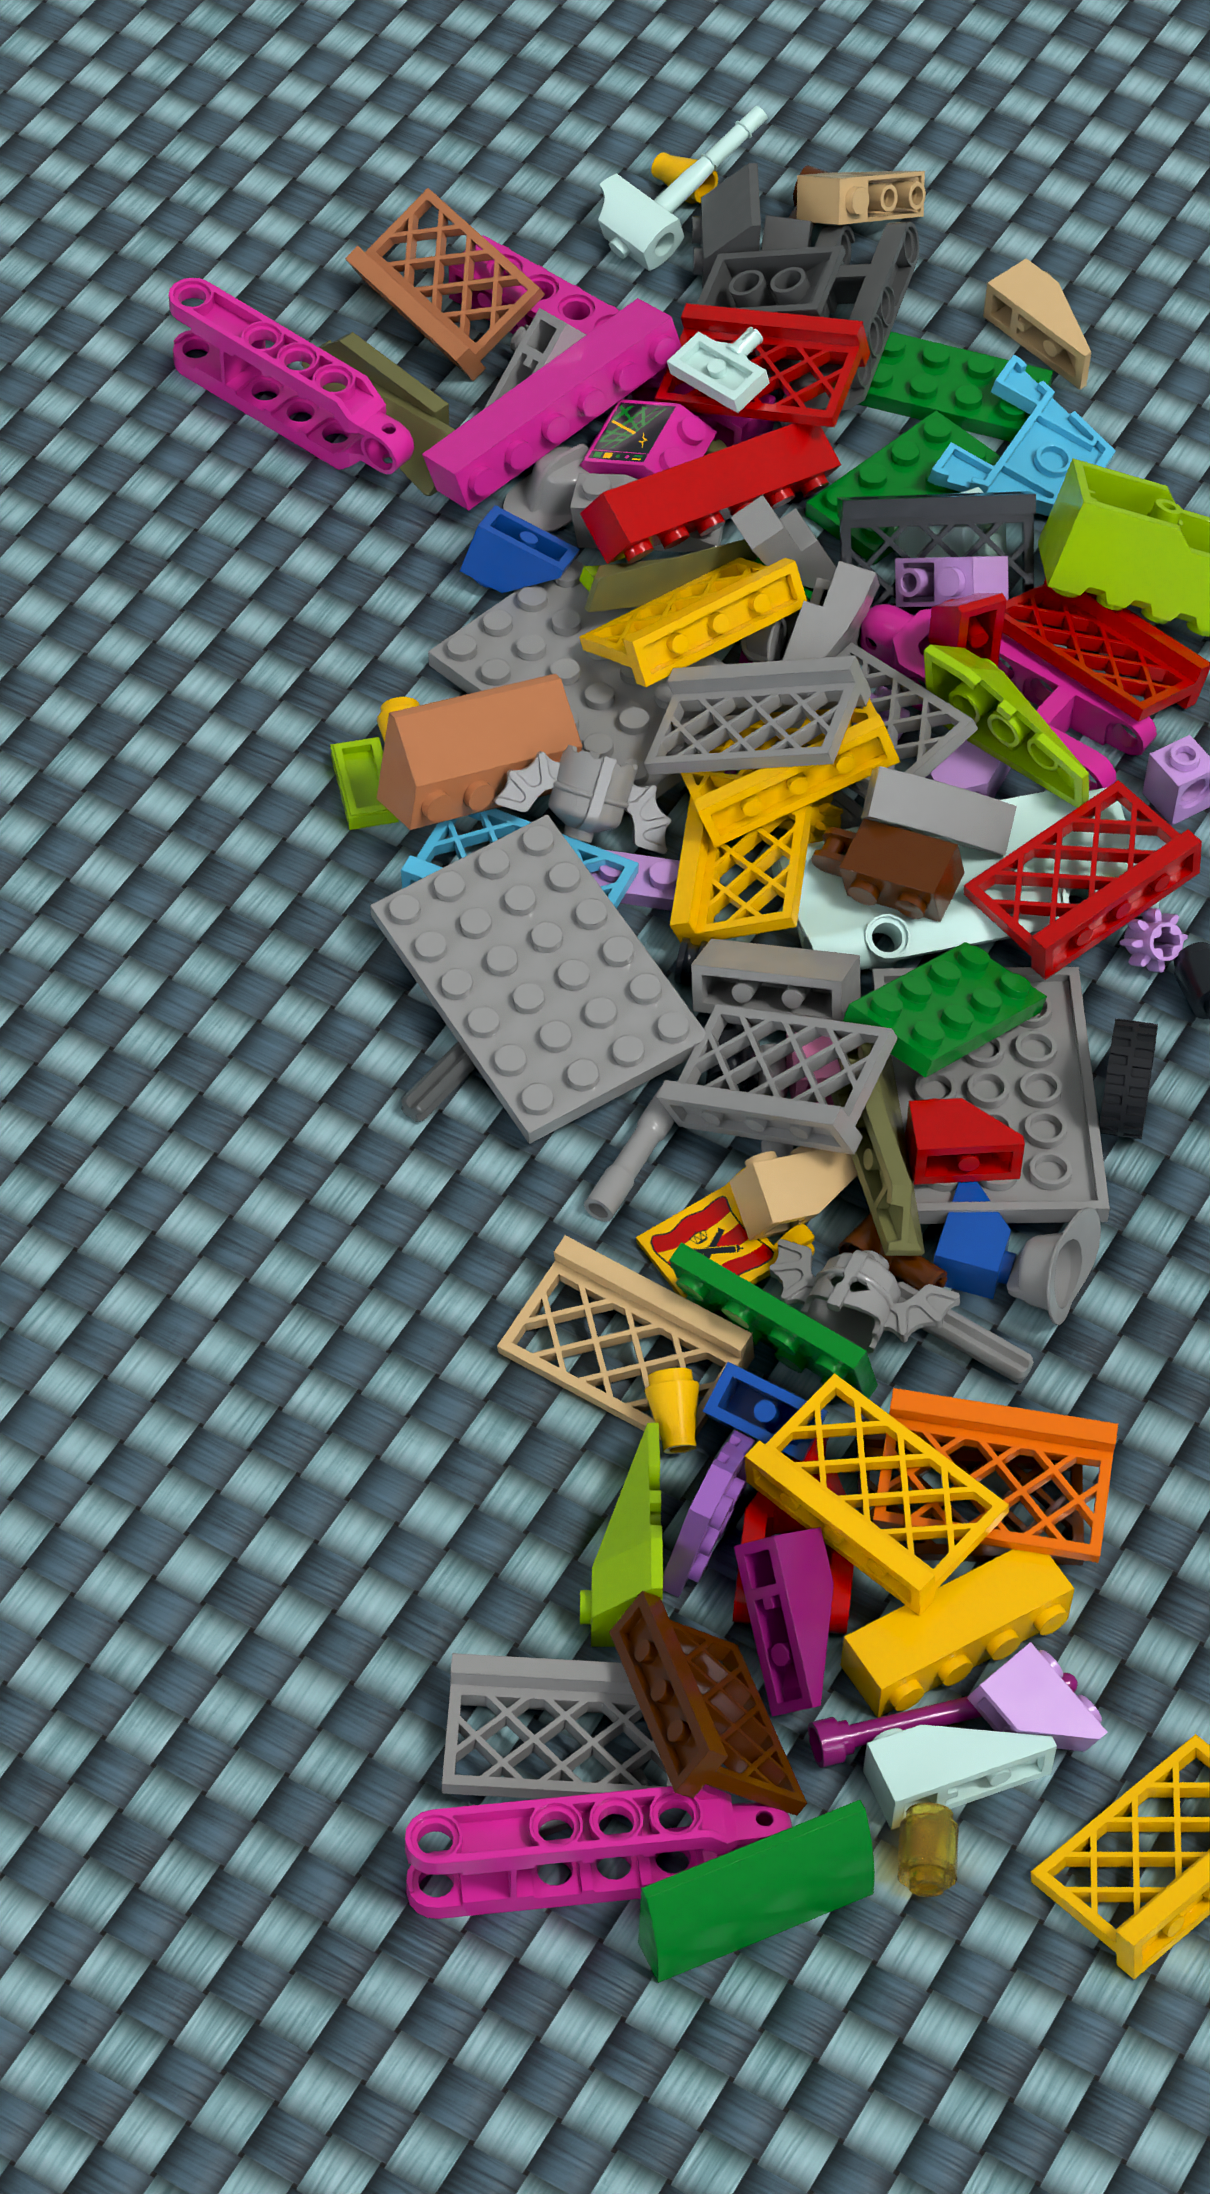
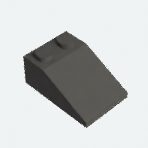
M843 245L718 254L697 304L819 317L846 254Z

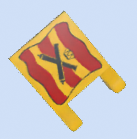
M730 1182L636 1237L637 1244L678 1295L684 1298L687 1295L683 1294V1291L677 1286V1277L669 1261L681 1242L752 1284H756L770 1276L769 1267L778 1258L777 1242L773 1245L767 1237L749 1241ZM804 1224L794 1226L780 1238L809 1247L812 1250V1256L815 1253L812 1244L814 1234Z

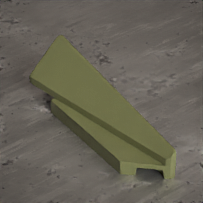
M354 332L346 334L333 342L329 340L319 346L320 349L369 378L386 404V414L402 423L410 431L415 448L411 458L399 469L424 495L431 496L438 492L422 454L456 430L449 426V404ZM302 362L304 369L310 366L308 363ZM328 383L322 388L329 392H338L345 389L346 386L341 383Z
M742 539L679 557L600 565L584 609L588 612L642 606L739 557L754 561L758 556L752 551L746 540Z
M864 1043L846 1053L851 1065L868 1056L874 1044ZM889 1055L855 1126L863 1138L855 1154H851L885 1255L921 1256L925 1250L891 1055ZM837 1058L842 1071L844 1067L840 1058ZM851 1083L831 1094L835 1106H845L853 1090Z

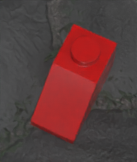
M975 593L932 606L928 635L929 643L931 645L965 648L980 658L991 660L998 667L1007 599L1003 593Z
M932 1098L909 1101L905 1138L914 1185L1020 1179L1025 1147L1023 1135L963 1098Z

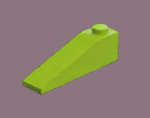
M930 644L924 650L926 690L971 717L978 727V730L967 739L968 742L1076 808L1089 800L1088 771L994 662L987 658H980L961 647ZM951 723L942 726L951 730L955 725Z
M647 1423L593 1563L591 1590H580V1624H591V1647H615L609 1631L642 1591L658 1596L661 1600L663 1599L659 1423Z

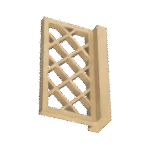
M565 1235L554 1251V1263L497 1345L498 1353L642 1431H645L647 1423H655L653 1415L650 1417L642 1412L651 1410L647 1398L624 1403L613 1397L610 1383L641 1375L644 1388H647L649 1386L648 1373L677 1366L679 1368H686V1364L708 1359L723 1367L715 1381L699 1385L698 1398H704L697 1407L696 1438L709 1418L703 1412V1409L727 1362L746 1370L753 1360L752 1333ZM561 1281L580 1292L583 1305L551 1312L548 1298ZM587 1296L597 1301L589 1303ZM544 1306L545 1314L536 1316ZM615 1310L626 1316L628 1330L597 1336L592 1315ZM586 1317L591 1339L560 1346L555 1324ZM634 1321H636V1322H638V1323H640V1324H642V1325H644V1326H640V1327H636V1328H635ZM549 1326L554 1348L531 1353L517 1345L526 1331ZM661 1334L672 1340L676 1354L644 1362L639 1339ZM632 1341L638 1363L607 1371L601 1349ZM680 1345L691 1351L682 1352ZM595 1350L600 1373L577 1378L566 1371L563 1358ZM557 1360L559 1367L549 1363V1361ZM604 1385L605 1392L595 1386Z

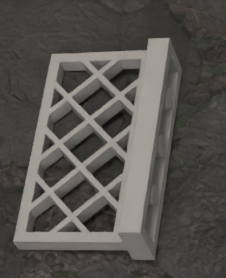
M851 642L836 656L856 655L870 690L875 687L892 685L891 695L870 700L876 712L889 710V719L884 724L899 760L917 756V761L905 773L925 778L978 730L971 717ZM917 704L923 705L921 715L900 719L902 707ZM803 718L789 728L800 729L806 718ZM951 723L955 725L945 736L931 738L932 727ZM920 730L919 741L897 745L898 734ZM892 765L888 768L894 769L895 765ZM870 776L847 787L865 799Z
M856 655L673 668L667 681L673 696L644 762V766L649 775L833 764L855 707L867 706L871 690ZM830 709L821 716L815 712L816 710ZM772 712H784L774 719L769 715ZM728 715H738L729 722L723 718ZM682 716L684 718H693L683 725L680 723ZM805 717L811 721L791 735L785 731ZM759 720L765 724L744 738L739 734ZM713 723L719 726V728L698 741L693 737ZM821 733L825 735L822 746L801 747ZM775 736L781 740L767 750H754ZM729 739L735 743L721 753H709ZM683 742L689 745V747L676 755L666 756L667 752Z
M716 1004L704 1027L706 1031L704 1040L694 1047L678 1081L665 1080L656 1097L679 1127L854 1155L863 1138L855 1126L898 1037L892 1028ZM727 1023L743 1025L745 1030L743 1033L719 1045L718 1040ZM777 1030L786 1031L787 1039L764 1052L762 1051L759 1040ZM821 1036L830 1037L833 1044L806 1058L802 1049L803 1046ZM864 1043L874 1044L868 1056L851 1065L846 1053ZM751 1045L756 1056L730 1070L726 1059ZM795 1051L800 1063L774 1077L770 1065ZM840 1058L844 1069L818 1084L813 1072ZM717 1064L720 1065L724 1075L704 1086L696 1085L703 1072ZM763 1070L767 1080L765 1083L749 1092L739 1091L738 1083ZM807 1077L811 1086L810 1089L792 1099L783 1098L781 1090ZM850 1083L852 1084L853 1090L844 1107L827 1104L825 1097Z
M452 1653L442 1793L544 1799L665 1786L641 1785L630 1772L639 1768L650 1759L665 1773L666 1770L654 1741H651L634 1725L635 1722L643 1717V1714L622 1663ZM461 1705L488 1707L496 1717L475 1731L460 1716ZM528 1709L546 1710L555 1720L534 1735L517 1717ZM586 1712L604 1713L613 1724L592 1738L576 1720ZM507 1725L524 1743L503 1758L486 1740ZM566 1729L582 1747L564 1761H561L545 1743ZM624 1732L641 1750L621 1765L603 1747ZM459 1733L465 1738L460 1744H458ZM474 1749L493 1765L480 1776L455 1775L456 1763ZM534 1752L552 1769L540 1779H525L513 1767ZM593 1755L610 1774L598 1783L583 1782L572 1770ZM667 1777V1786H672L669 1777Z

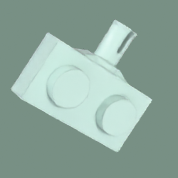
M748 327L734 343L729 344L715 341L698 331L667 360L671 375L736 413H739L770 383L767 371L747 358V355L763 342L762 335L753 327Z

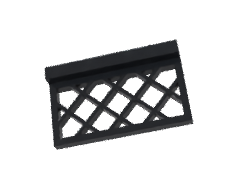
M1030 491L837 497V517H839L840 561L852 565V557L861 568L875 572L870 566L889 546L902 558H910L893 542L907 526H919L932 538L915 558H925L937 544L950 557H959L942 539L955 525L967 524L980 537L962 557L973 556L984 543L999 556H1007L990 537L1003 523L1022 522V542L1008 556V567L1010 566L1022 577V593L1034 588L1033 514L1036 513V494ZM993 523L985 533L975 525ZM932 525H945L937 534L928 527ZM879 527L897 528L887 536ZM851 528H872L884 540L865 562L851 549ZM1021 553L1022 569L1014 562ZM877 574L879 584L885 590L872 602L870 608L881 604L890 594L896 599L895 579L888 585ZM885 603L896 606V603ZM899 607L910 614L918 613L924 609H932V607Z

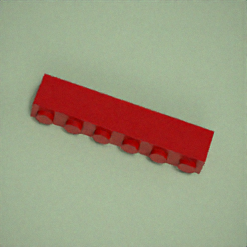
M793 423L602 492L580 515L606 564L625 557L628 563H633L650 554L654 550V546L662 544L665 550L670 549L690 537L689 533L698 531L700 536H704L717 530L726 523L725 520L731 518L735 513L762 495L773 510L791 501L795 497L794 494L801 491L804 497L811 496L829 485L827 477L839 468L841 463L821 426Z

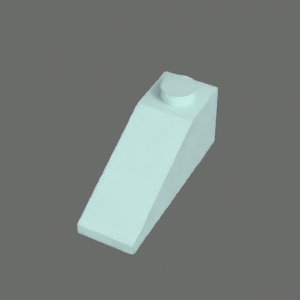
M918 1725L906 1730L893 1728L880 1733L871 1742L867 1743L863 1772L892 1830L1050 1775L1057 1745L1052 1736L932 1725Z

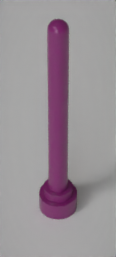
M1063 1673L1062 1679L1075 1692L1078 1686L1077 1679L1070 1673ZM968 1696L850 1725L846 1720L837 1722L834 1717L810 1722L808 1725V1735L815 1761L820 1768L844 1763L846 1756L854 1754L855 1747L867 1745L877 1735L889 1729L900 1728L906 1730L918 1725L946 1726L983 1716L967 1699Z

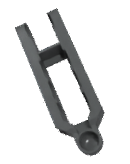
M912 222L888 223L885 226L871 264L849 265L852 251L851 243H855V238L851 227L848 225L823 227L814 246L843 245L846 251L819 317L829 318L830 313H835L838 304H855L849 320L863 321L870 349V356L866 366L857 368L842 410H849L865 400L919 257V236L916 226ZM780 359L774 362V365L782 372L801 362V360ZM826 363L818 367V369L826 377L841 369L843 365ZM809 372L791 381L789 385L797 392L816 382V379ZM781 387L776 389L778 390L777 401L788 397ZM824 392L805 402L804 405L807 408L826 410L830 398ZM781 422L782 427L793 424L789 422ZM821 426V428H822V430L824 431V433H825V432L827 431V429L829 428V427Z

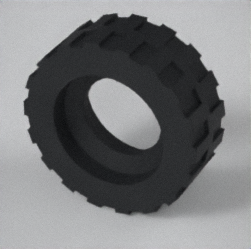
M1115 1019L1102 1104L1100 1134L1142 1139L1158 1024Z

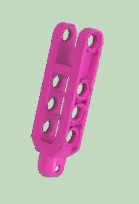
M200 278L181 279L170 288L168 296L169 309L172 316L191 328V330L179 334L174 339V366L181 375L338 470L362 461L381 473L392 474L411 458L415 447L410 431L402 423L386 414L385 402L366 375L206 280ZM190 298L204 301L201 305L194 307L185 306L181 303ZM265 340L273 342L274 345L266 348ZM195 349L207 352V355L201 358H190L185 354ZM296 361L306 362L310 365L304 370H292L287 367L288 364ZM328 383H341L346 386L345 389L338 392H329L322 387ZM263 391L277 394L271 400H259L254 397L255 394ZM298 412L308 413L313 416L311 419L303 422L294 421L289 418L292 414ZM336 433L343 434L348 439L341 443H331L326 441L325 437ZM392 457L393 463H385L383 460Z
M879 604L871 607L861 623L860 646L863 650L920 686L922 685L918 682L917 678L926 684L924 650L930 645L928 635L931 609L920 610L913 616L901 608L890 604ZM1002 633L999 657L1005 660L1013 670L1006 667L1000 659L998 661V668L1007 675L1027 700L1039 706L1036 711L1095 779L1096 783L1089 780V791L1106 788L1115 783L1117 780L1116 771L1110 761L1098 751L1065 733L1069 728H1072L1101 745L1107 743L1126 754L1142 755L1157 736L1156 726L1150 716L1139 722ZM868 638L876 643V647L871 645ZM1039 679L1047 683L1051 687L1053 692L1045 688ZM922 704L912 705V707L922 712ZM1122 724L1132 730L1137 738L1127 733Z
M706 1784L694 1799L675 1793L672 1786L432 1809L418 1814L406 1828L405 1854L408 1863L411 1864L407 1871V1897L411 1907L418 1914L435 1919L641 1899V1888L675 1875L674 1873L663 1871L657 1865L656 1859L661 1853L676 1851L684 1853L690 1862L685 1869L687 1870L791 1828L792 1822L787 1812L758 1802L732 1804L731 1794ZM679 1808L687 1811L692 1817L693 1822L687 1827L665 1829L660 1824L659 1817L668 1809ZM621 1814L632 1822L633 1828L631 1832L604 1834L600 1830L599 1823L608 1815ZM561 1820L572 1828L573 1834L570 1838L544 1840L539 1834V1829L548 1821ZM442 1832L452 1840L453 1844L449 1850L425 1853L419 1848L418 1843L427 1833ZM621 1857L629 1863L631 1868L629 1873L620 1879H608L597 1868L599 1862L605 1858ZM563 1863L571 1870L572 1875L564 1884L549 1885L542 1881L538 1871L545 1864ZM427 1875H445L452 1881L453 1887L444 1896L431 1897L420 1889L419 1884Z

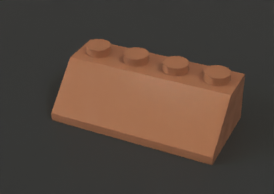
M551 674L390 712L377 800L409 830L503 807L495 804L494 798L504 789L507 783L508 770H520L528 767L534 761L539 751L544 752L555 762H560L562 753L566 750L568 744L577 747L578 753L582 751V743L561 678L556 674ZM552 789L545 790L538 797L550 795Z

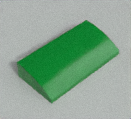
M861 1800L641 1888L638 1944L657 1982L660 1983L873 1895L875 1870L872 1839L866 1809Z

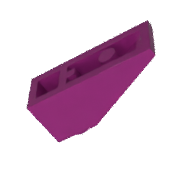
M821 1527L775 1535L734 1546L772 1716L821 1706L834 1586Z

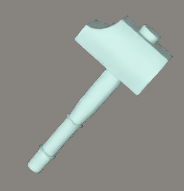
M755 106L740 121H736L735 126L706 154H701V158L686 169L655 200H652L617 173L601 182L599 185L604 197V204L598 221L604 238L610 242L609 247L622 259L627 256L631 257L648 271L663 264L676 251L685 238L680 220L672 213L703 184L713 171H717V167L747 138H751V134L768 119L763 109Z

